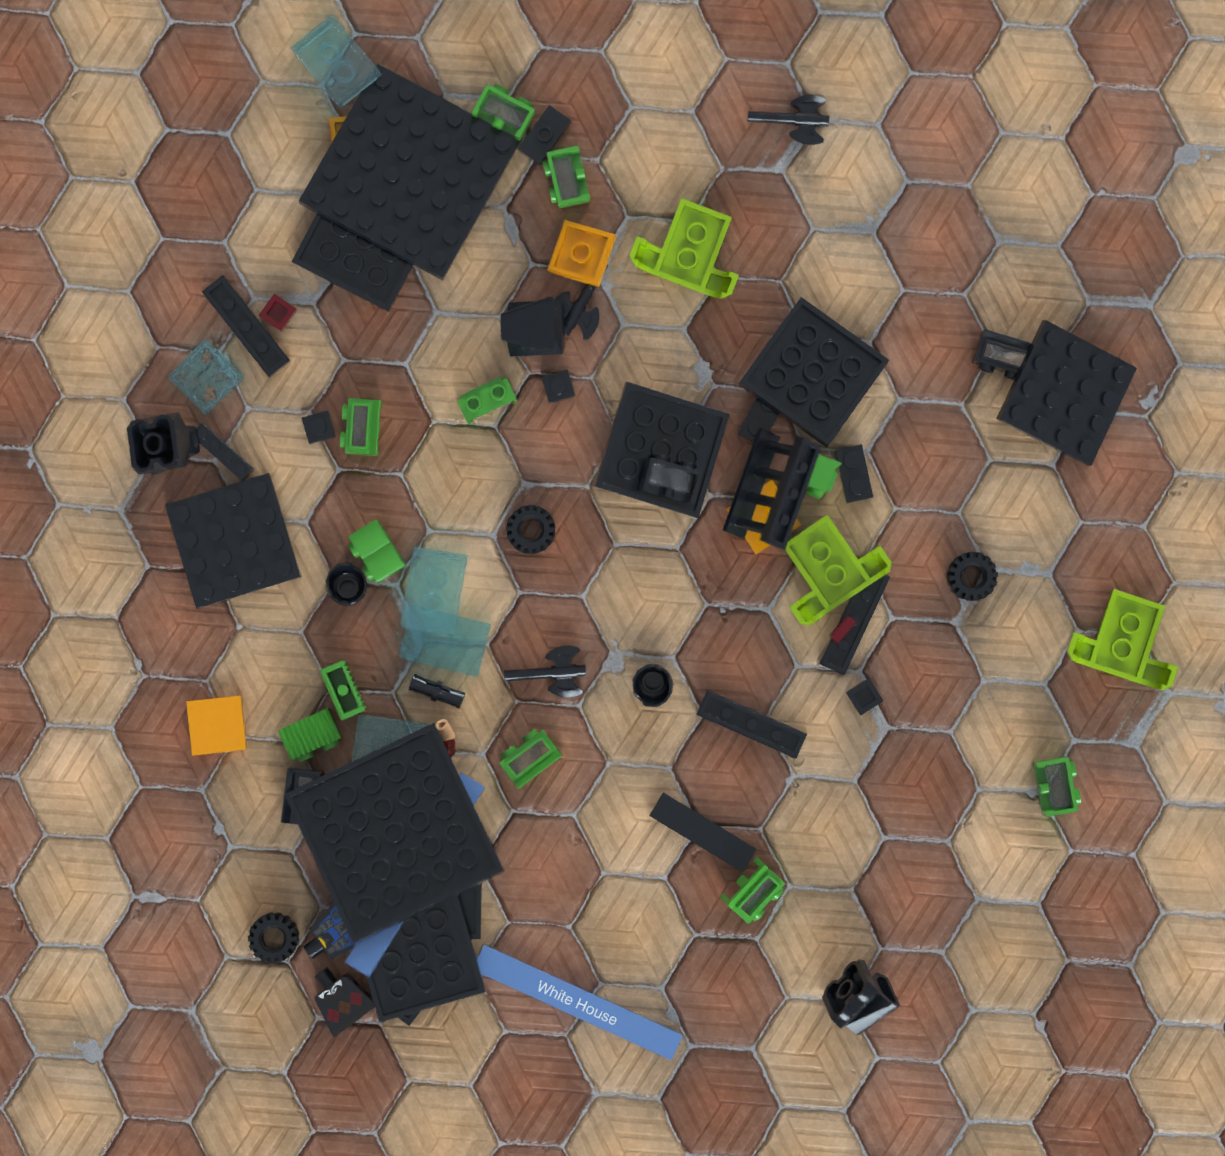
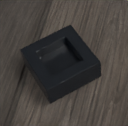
M568 370L542 377L549 404L575 397Z
M328 410L302 418L310 445L336 437Z
M869 678L845 692L860 716L883 702V699Z

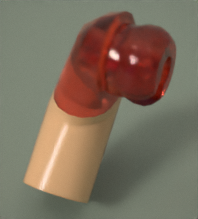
M442 719L435 726L452 758L456 753L455 733L449 722Z

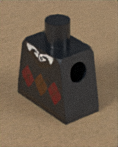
M326 967L314 976L323 988L314 999L333 1037L340 1034L375 1008L372 996L349 973H345L336 979L330 969Z

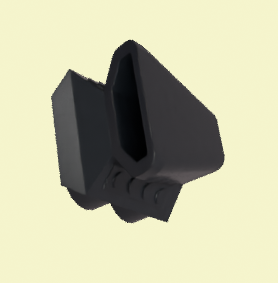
M546 297L538 301L509 302L507 311L501 313L500 320L501 339L507 342L510 357L563 354L565 349V320L562 300H553V297Z
M179 412L132 420L127 427L131 465L138 475L146 473L156 475L165 470L186 467L188 458L200 452L197 428L185 425Z
M860 959L849 963L844 969L842 977L839 980L830 982L822 996L831 1020L840 1029L847 1027L857 1035L863 1033L900 1006L889 979L880 973H875L871 976L865 960Z

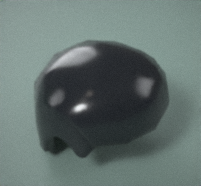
M352 563L337 564L329 571L326 579V591L329 597L342 606L357 604L364 598L368 587L363 571Z
M659 664L643 666L637 670L632 679L633 694L646 707L662 705L667 702L673 692L674 683L672 676Z

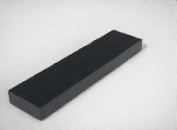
M223 275L202 291L269 378L290 362V359Z
M882 576L849 599L838 624L846 616H850L856 623L839 643H835L830 639L819 663L820 665L845 675L890 579L889 576Z
M709 690L706 691L696 714L795 759L807 736L804 732Z
M664 792L649 815L741 872L745 870L757 850L752 845Z

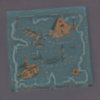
M204 339L167 378L207 416L245 377L207 339Z

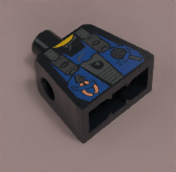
M334 903L309 928L315 938L303 947L312 959L324 951L331 959H334L354 948L355 945L352 943Z

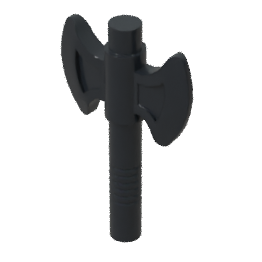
M804 95L791 101V106L797 108L799 112L748 111L747 122L795 124L799 128L790 131L789 136L792 139L806 145H817L823 143L824 139L816 132L815 127L829 126V115L815 113L817 108L825 103V98L817 95Z
M585 284L579 297L573 304L569 301V291L558 295L554 299L562 300L564 306L565 335L569 336L572 329H575L576 325H578L582 329L583 339L586 341L596 331L599 323V308L594 307L589 312L585 311L586 305L596 286Z
M570 645L560 646L551 650L545 656L547 660L553 661L556 666L504 671V681L557 679L555 684L548 687V691L560 697H575L582 694L583 690L574 684L572 678L586 676L585 665L571 664L572 658L580 651L579 647Z

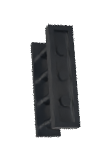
M758 428L723 531L741 539H745L747 530L760 533V541L785 550L822 446L799 436H796L793 446L779 443L780 436L763 428ZM775 453L789 456L784 472L770 469ZM765 479L780 482L775 497L760 494ZM756 505L770 508L766 523L751 520Z

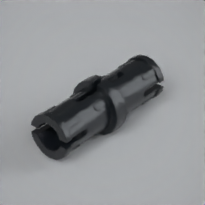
M414 674L408 689L430 697L433 702L438 700L460 709L465 696V692L445 686L439 680L435 682L417 674Z

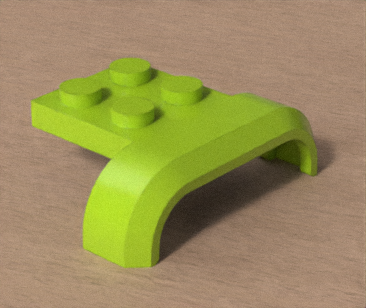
M683 198L680 200L663 247L654 246L646 239L637 236L629 255L633 265L647 273L718 299L732 295L739 274L731 271L724 272L713 268L732 217Z
M827 514L787 543L786 552L812 588L811 592L793 603L789 608L800 624L810 626L858 592L888 574L892 562L880 545L858 559Z
M1112 589L1096 639L1088 638L1076 632L1072 633L1067 648L1071 661L1155 689L1165 690L1171 687L1179 666L1149 658L1165 606Z

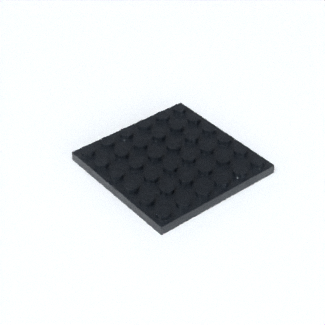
M377 63L300 197L299 204L443 281L519 147L521 140L515 139V136L503 130H498L487 121L472 116V113Z
M434 723L284 794L354 945L505 872Z

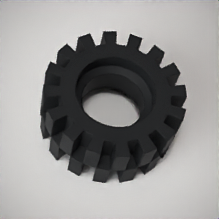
M522 506L515 510L507 521L506 532L508 540L515 549L522 553L538 554L543 552L551 545L555 537L553 518L548 511L540 506ZM534 519L540 523L542 532L537 539L527 540L522 537L520 527L525 520Z
M964 553L957 556L949 565L947 583L948 586L950 585L953 594L955 593L960 599L966 601L984 599L994 591L993 589L997 585L998 572L995 569L996 565L992 563L991 558L983 555V553ZM968 566L978 567L983 574L982 582L976 587H969L962 580V573Z
M272 912L261 916L249 930V948L255 953L253 955L256 958H261L263 962L276 963L284 961L294 953L299 943V930L296 929V923L292 922L289 916H284L279 912ZM276 927L283 932L284 942L280 947L270 948L265 944L263 935L268 928Z

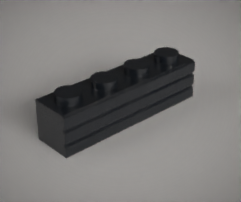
M204 423L197 427L199 443L241 481H244L254 468Z

